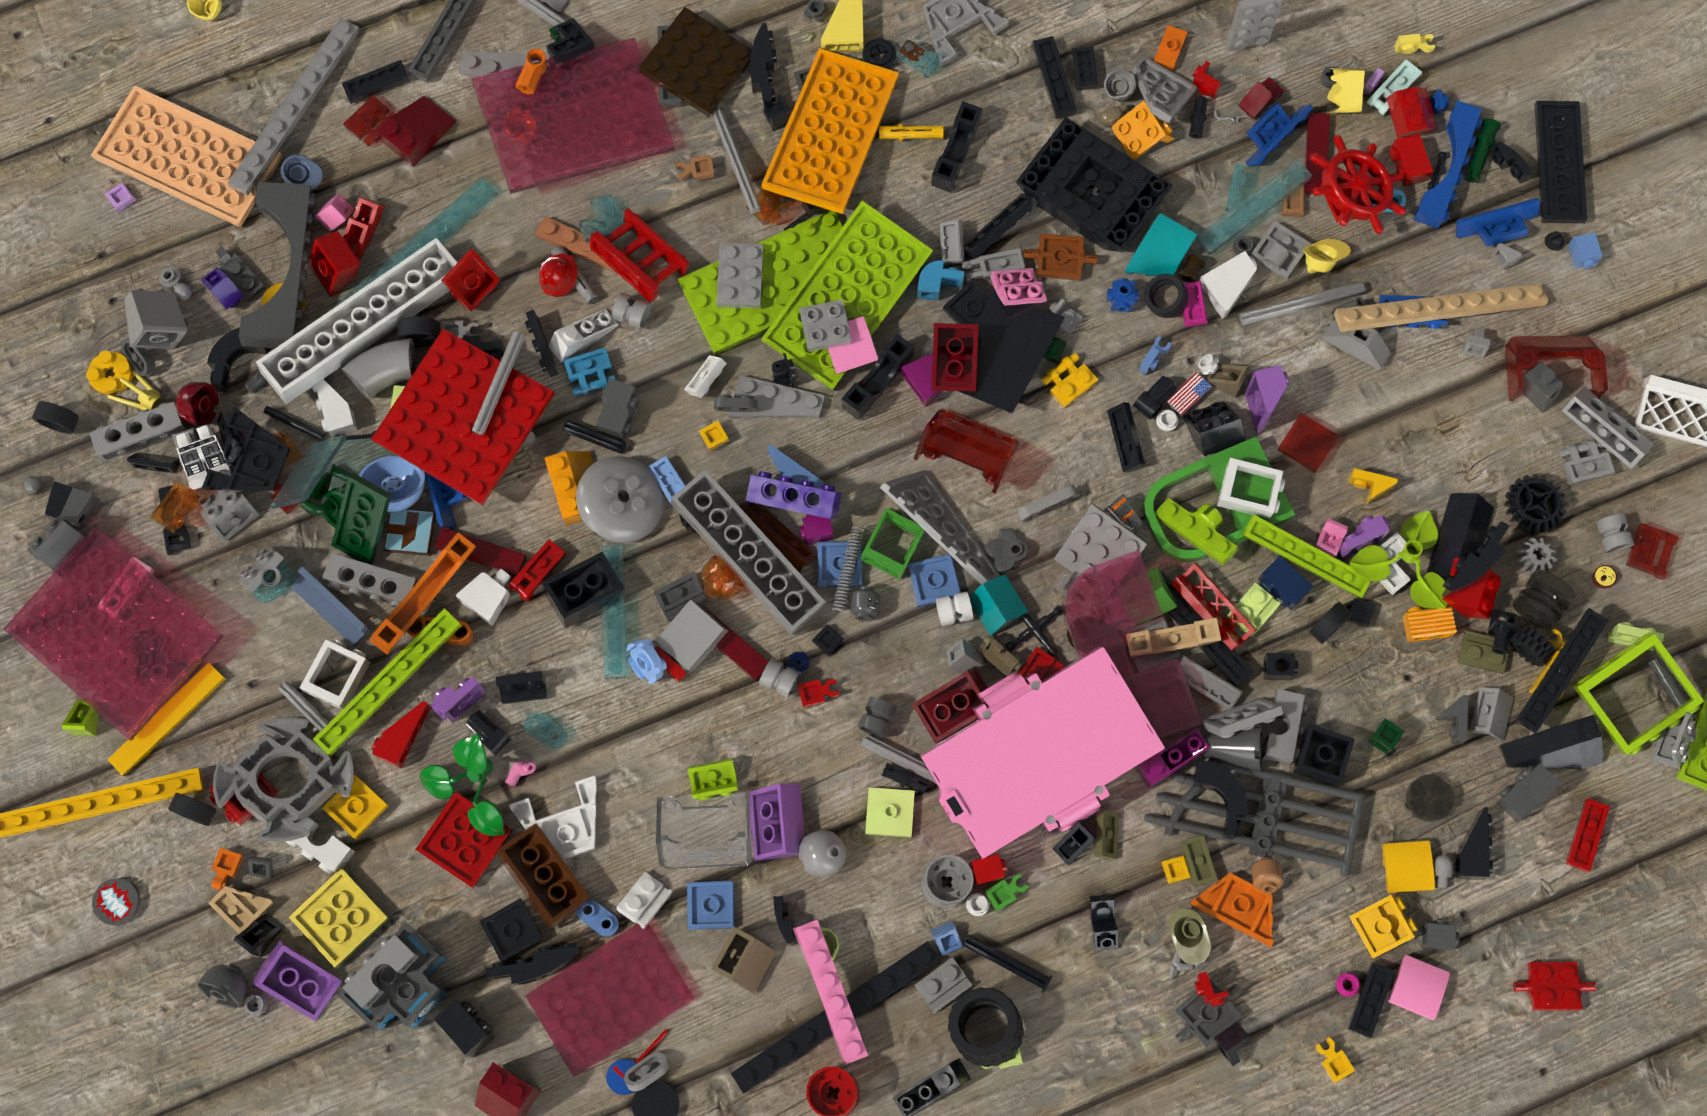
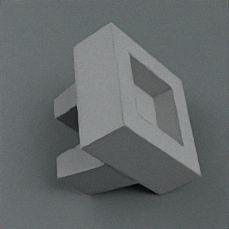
M1476 328L1474 335H1468L1462 348L1463 354L1484 358L1490 347L1491 340L1484 338L1485 330Z

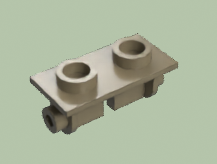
M987 635L983 643L976 649L1005 676H1010L1015 671L1018 672L1024 665L1020 658H1017L992 635Z

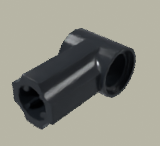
M1162 376L1148 391H1144L1137 398L1133 406L1151 420L1162 408V404L1176 391L1177 387L1169 377Z
M480 710L474 712L465 723L474 734L479 733L483 744L495 756L512 740Z

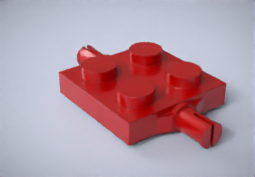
M1529 962L1527 964V982H1513L1514 992L1528 991L1531 998L1532 1011L1582 1010V991H1596L1595 981L1581 982L1578 975L1577 962Z

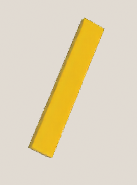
M208 662L107 760L125 777L226 679Z

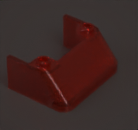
M1515 336L1505 345L1509 401H1514L1523 390L1521 370L1534 368L1538 360L1582 359L1584 366L1590 369L1592 393L1600 399L1608 390L1605 355L1588 336Z
M940 409L924 428L913 459L917 461L922 454L931 460L945 455L983 471L982 476L985 482L994 485L992 492L996 494L1006 477L1020 443L1015 438L951 411Z

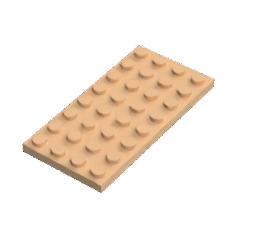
M137 86L133 87L91 154L93 159L240 228L256 203L258 182H269L283 158L282 154L277 152L247 196L229 187L228 181L256 141Z

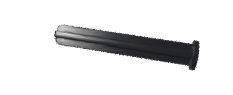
M968 935L963 943L964 947L1042 988V992H1045L1052 978V975L1048 977L972 935Z

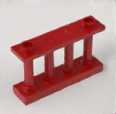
M629 208L625 210L623 224L607 236H603L597 230L590 238L589 248L650 303L657 298L658 284L677 271L681 276L687 275L689 262L686 257L672 248L643 222L638 214L633 213ZM629 230L639 237L622 250H619L612 244ZM645 243L654 250V252L638 264L633 263L628 258L629 255ZM661 257L669 266L653 278L646 275L643 270Z

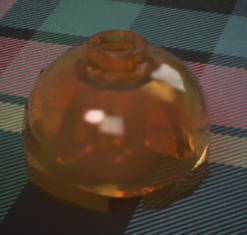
M714 555L702 568L701 581L704 585L702 590L710 598L714 596L720 600H728L744 589L745 585L726 567V564L720 557Z

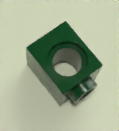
M1384 718L1367 742L1387 755L1393 750L1405 731Z

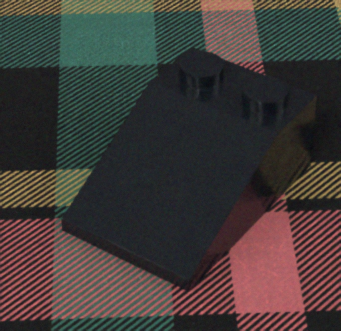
M603 552L542 582L544 594L565 629L586 619L624 590V586Z

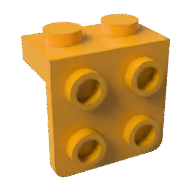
M1142 101L1112 125L1113 132L1128 156L1134 160L1159 141L1169 143L1175 139L1171 133L1173 131L1171 125L1150 113L1145 101Z

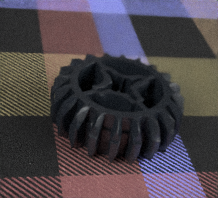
M1533 474L1531 478L1525 475L1522 479H1517L1515 485L1512 484L1509 487L1510 492H1507L1505 498L1508 500L1504 503V506L1509 507L1506 514L1513 515L1510 522H1518L1517 529L1525 526V533H1528L1531 529L1534 534H1538L1540 530L1546 533L1549 528L1554 529L1557 526L1556 523L1559 524L1563 520L1561 516L1566 514V510L1563 508L1567 505V502L1562 500L1565 497V493L1558 492L1561 486H1553L1554 479L1547 482L1546 475H1543L1540 479L1537 474ZM1520 494L1523 496L1522 500L1525 503L1523 509L1521 508L1519 501ZM1548 499L1551 503V514L1548 511L1549 508L1546 503ZM1542 500L1538 505L1529 508L1533 503ZM1529 514H1532V515L1536 516L1537 519L1532 518V517H1530V516H1528V515H1529Z

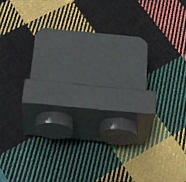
M58 516L47 524L45 531L40 536L35 537L31 541L27 550L33 557L42 561L60 577H64L92 548V544Z

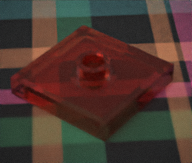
M1300 413L1277 450L1316 473L1339 435Z

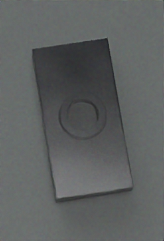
M1093 47L1072 48L1076 90L1098 88Z

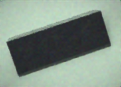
M1450 494L1438 532V540L1434 545L1426 574L1434 572L1446 581L1450 575L1455 558H1466L1470 552L1474 554L1481 543L1484 544L1494 507L1479 494Z

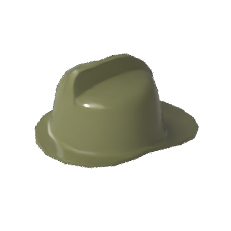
M1188 908L1174 912L1170 918L1169 929L1179 957L1185 963L1191 965L1203 963L1211 952V940L1205 920L1196 911Z

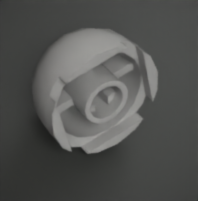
M826 830L814 831L803 838L799 846V859L802 860L805 866L803 868L807 873L815 877H826L837 873L842 868L846 860V847L842 839L834 832Z

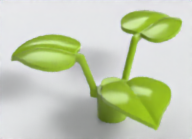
M1431 511L1416 514L1402 525L1399 535L1406 541L1402 552H1398L1391 560H1388L1387 552L1376 545L1362 548L1350 560V566L1353 571L1361 578L1372 582L1386 579L1390 575L1388 565L1393 564L1399 558H1402L1407 563H1415L1418 581H1415L1410 588L1412 600L1417 605L1429 609H1445L1448 603L1442 600V594L1445 590L1443 587L1445 581L1442 577L1434 572L1425 574L1423 578L1421 576V560L1419 557L1423 550L1432 548L1438 540V530L1433 521Z

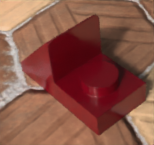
M1268 77L1262 83L1256 82L1238 106L1254 120L1280 98L1284 90Z

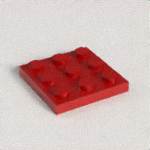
M455 792L415 850L474 889L496 857L497 849L505 844L513 830L503 823L506 831L504 835L489 836L479 832L472 826L468 818V811L474 807L473 803Z

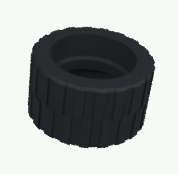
M979 987L967 991L953 1004L948 1017V1030L956 1048L967 1061H971L977 1066H999L1001 1063L1009 1061L1018 1052L1017 1050L1021 1046L1022 1037L1024 1036L1023 1021L1013 1001L1003 992L990 987ZM992 1007L1001 1010L1008 1021V1028L1004 1037L990 1047L973 1046L966 1039L964 1033L968 1018L975 1011L982 1008Z

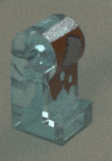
M905 40L896 52V56L901 62L926 78L930 76L938 65V53L932 50L929 52L912 40Z

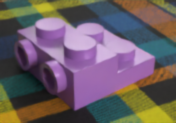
M1371 515L1361 520V524L1356 527V532L1347 536L1345 542L1341 544V548L1337 553L1340 561L1357 554L1359 550L1366 546L1381 543L1390 531L1389 522L1386 517L1379 515L1374 518Z
M473 676L470 679L466 678L458 685L459 689L456 692L449 685L447 688H441L435 694L431 707L443 720L448 718L453 723L486 693Z

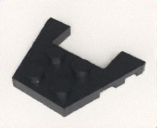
M233 407L226 426L247 433L243 448L231 476L209 469L202 488L205 490L275 491L291 449L239 409Z

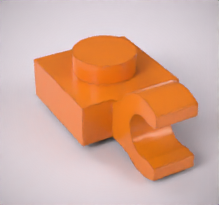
M220 848L211 870L217 872L211 887L221 891L227 885L228 876L235 878L244 856Z

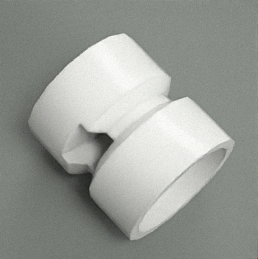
M967 591L954 594L953 598L949 596L936 598L937 611L942 627L953 625L956 620H959L961 623L973 620L971 602Z

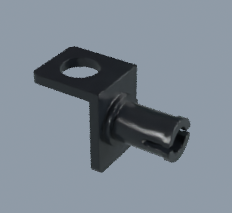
M1496 609L1492 610L1488 633L1495 635L1492 652L1500 655L1507 653L1508 639L1514 635L1519 625L1514 624V614ZM1504 617L1507 620V622L1499 619L1496 620V618Z

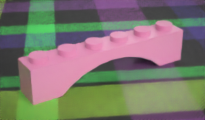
M812 920L794 927L795 936L821 998L842 1062L848 1064L868 1056L818 920Z

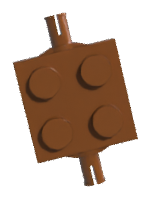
M1040 234V243L1037 250L1024 249L1023 258L1036 259L1038 265L1037 277L1080 281L1081 269L1084 263L1097 264L1098 255L1085 254L1083 248L1084 237Z

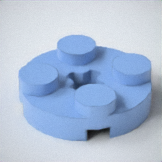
M648 638L644 640L637 639L627 646V652L630 650L631 654L628 661L636 675L640 679L647 678L649 680L647 683L649 684L661 679L663 671L667 666L665 661L654 650L651 640Z

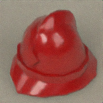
M563 253L552 255L542 263L539 270V283L547 295L554 297L567 295L574 288L577 281V265L574 257Z

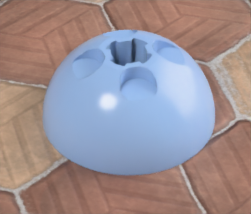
M387 456L374 460L365 466L359 474L362 478L392 494L387 510L390 513L400 512L411 507L421 496L425 485L424 471L398 456Z

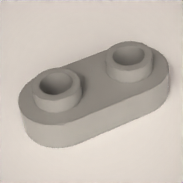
M661 1052L652 1053L628 1069L624 1075L627 1088L631 1091H640L663 1076L669 1069V1062L666 1056Z

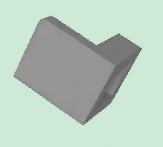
M961 639L946 651L949 667L959 674L974 666L977 671L984 667L983 657L976 650L975 646L964 639Z

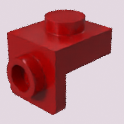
M1206 61L1203 66L1199 65L1194 71L1193 77L1195 78L1193 84L1198 87L1197 89L1201 94L1214 99L1219 92L1221 83L1207 74L1210 62Z
M1207 971L1197 974V981L1194 982L1197 995H1202L1205 1005L1211 1004L1212 1007L1225 1004V999H1228L1230 996L1229 992L1224 991L1214 994Z

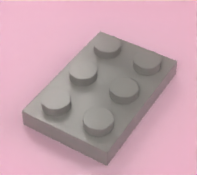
M720 243L717 307L761 308L763 244Z
M1258 698L1200 719L1199 721L1202 729L1221 738H1228L1235 735L1234 732L1239 730L1253 729L1258 723L1272 722L1275 720V717L1283 715L1280 705Z

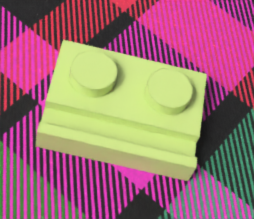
M1254 583L1236 604V607L1258 631L1281 603L1277 602L1272 595L1257 583ZM1231 611L1226 616L1227 619H1231ZM1235 622V626L1245 633L1249 631L1243 623ZM1255 631V632L1250 636V638H1252V637L1256 634L1257 631Z
M1623 622L1618 623L1611 632H1608L1607 641L1629 646L1646 633L1651 632L1655 633L1661 643H1663L1664 633H1659L1653 628H1637L1631 623ZM1652 646L1648 651H1653L1654 647Z

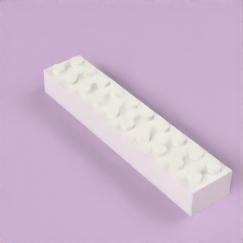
M435 238L256 361L260 373L287 405L396 329L399 320L415 316L448 293L450 290L441 280L457 264V261L440 241Z

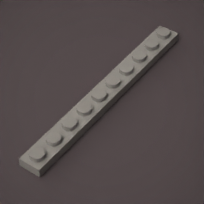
M341 18L338 20L228 181L229 187L247 196L249 195L359 33L358 26Z

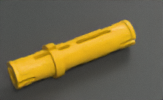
M898 124V126H879V140L943 139V125L903 126V124Z

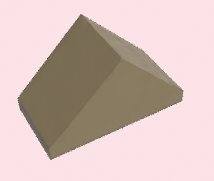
M1217 363L1219 365L1217 371L1209 374L1206 381L1211 386L1235 398L1250 369L1247 366Z

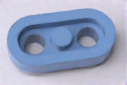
M589 899L577 910L579 919L601 936L612 937L618 932V919L596 901ZM588 906L592 907V913L586 915L584 909ZM606 920L610 921V927L604 929L602 926L603 922Z

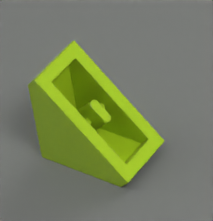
M76 700L62 723V729L72 735L96 736L100 707L99 700Z

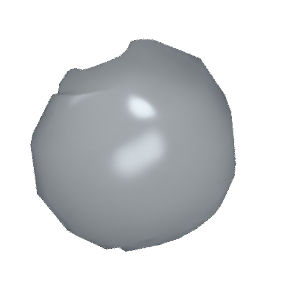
M1124 68L1110 72L1103 83L1106 95L1114 101H1126L1133 95L1136 89L1134 74Z

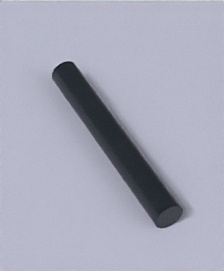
M266 406L263 411L264 414L320 441L325 437V433L274 408Z

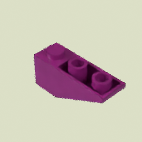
M1195 729L1140 764L1136 771L1150 789L1207 751L1210 747L1198 729Z

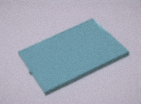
M342 435L311 444L270 507L275 509L306 501L347 437Z

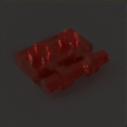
M372 95L343 125L359 140L367 135L363 142L366 146L370 147L374 142L377 143L380 140L377 130L395 113L392 112L388 117L385 116L389 112L388 107ZM380 122L381 124L373 130L372 128Z

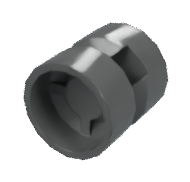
M869 697L865 707L867 714L862 715L858 728L873 736L886 738L890 727L888 721L893 719L897 707L883 699Z

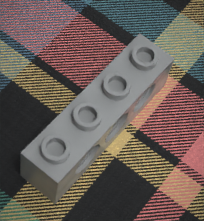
M1585 386L1562 410L1563 413L1631 469L1654 445V443Z
M165 402L160 404L158 408L140 411L138 415L130 418H121L117 420V423L99 426L95 431L89 432L96 456L105 463L173 438L172 434L186 431L187 427L185 421L177 413L175 402ZM163 419L162 424L155 426L158 420ZM138 427H142V430L139 433L134 434L135 430ZM117 435H121L119 440L113 442Z
M331 553L322 577L328 584L327 586L340 591L341 588L349 590L348 593L361 597L362 594L370 596V600L377 603H382L383 601L390 602L394 608L399 605L418 582L416 578ZM353 572V579L345 581L346 575ZM368 580H376L372 587H366ZM392 585H396V591L388 594L387 589Z

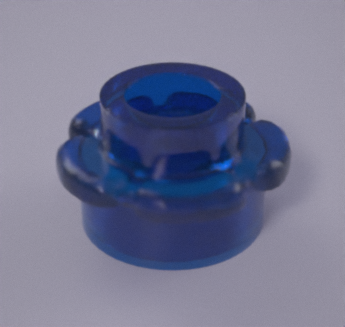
M793 652L789 656L790 659L787 661L788 667L794 668L801 673L809 668L810 662L806 653Z

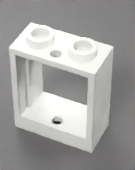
M1230 458L1226 466L1217 506L1270 519L1273 513L1278 512L1280 500H1277L1278 492L1282 493L1285 479H1282L1283 471ZM1237 470L1274 480L1268 506L1231 497Z
M325 639L300 689L315 698L343 710L351 701L370 662L365 658V653L354 649L352 652L345 649L346 645L334 639L332 643ZM331 650L357 662L339 696L314 685Z

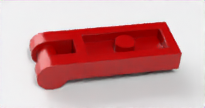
M548 539L510 582L508 588L513 592L517 591L520 594V598L528 601L535 590L565 558L566 552ZM525 579L530 582L527 587L522 585Z

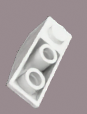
M605 308L556 330L548 347L559 361L563 362V360L583 352L616 328L618 323L612 319L611 314Z
M324 379L312 386L313 391L318 393L319 399L316 400L319 412H323L324 415L321 423L325 432H329L333 438L336 435H343L358 430L353 410Z

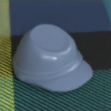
M304 155L289 156L281 166V176L287 184L310 185L311 189H315L320 185L323 178V171L320 166Z

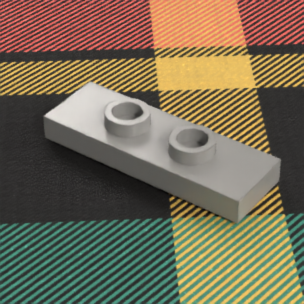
M1184 655L1171 674L1227 709L1233 708L1243 693L1239 688Z

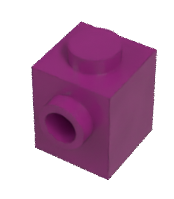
M809 514L802 518L803 525L799 526L801 538H806L807 545L834 540L830 519Z

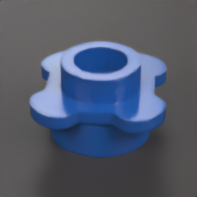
M1436 90V93L1430 96L1434 115H1438L1439 111H1444L1448 108V96L1442 93L1441 90Z

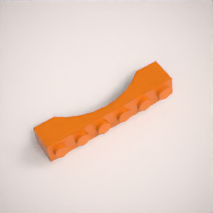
M458 532L417 584L372 634L369 641L388 655L473 553L476 546Z

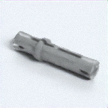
M558 246L552 250L551 255L567 253L563 246ZM577 268L575 288L584 298L587 305L592 304L598 299V295Z

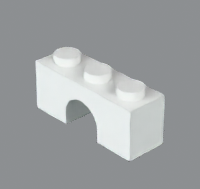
M309 817L295 824L308 829L310 835L293 841H285L292 847L296 844L301 847L302 851L300 853L312 861L315 858L321 862L319 867L328 874L332 871L336 873L339 869L344 868L355 854L354 850L333 835L326 844L316 846L313 842V835L320 825Z

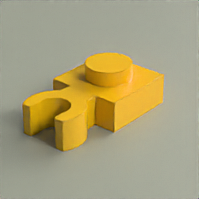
M1328 1037L1325 1039L1329 1045L1327 1050L1322 1049L1320 1044H1316L1315 1049L1319 1054L1325 1056L1326 1059L1320 1063L1332 1082L1336 1083L1354 1072L1355 1069L1343 1050L1335 1052V1043Z

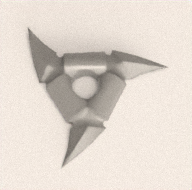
M1175 951L1172 964H1170V983L1178 971L1197 970L1211 961H1204L1198 965L1183 964L1177 951Z

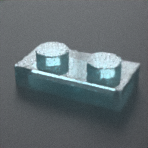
M1236 163L1230 183L1225 211L1232 213L1236 205L1240 206L1243 193H1240L1239 189L1240 186H1244L1247 175L1243 173L1244 165Z

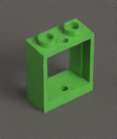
M885 508L859 560L900 579L924 529L913 519L909 520L903 517L898 510ZM885 521L915 536L901 564L871 549Z

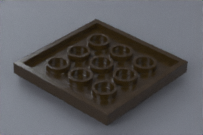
M684 6L639 66L638 72L707 117H710L751 61L752 49Z

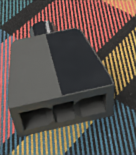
M53 481L45 516L50 520L56 519L59 516L71 527L80 530L100 500L92 493Z

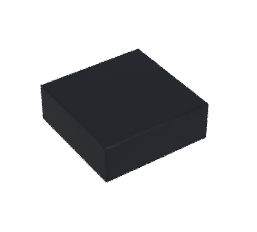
M1354 598L1349 610L1352 615L1347 621L1368 628L1376 605Z
M827 624L815 636L812 643L829 657L841 645L844 639Z

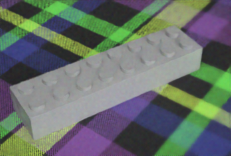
M703 470L671 498L672 506L790 636L795 634L825 607V600L706 470Z

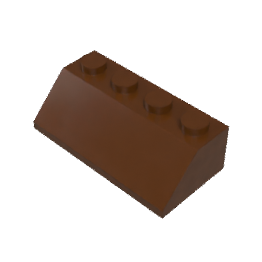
M537 823L497 849V857L550 930H553L570 918L590 899L588 893Z

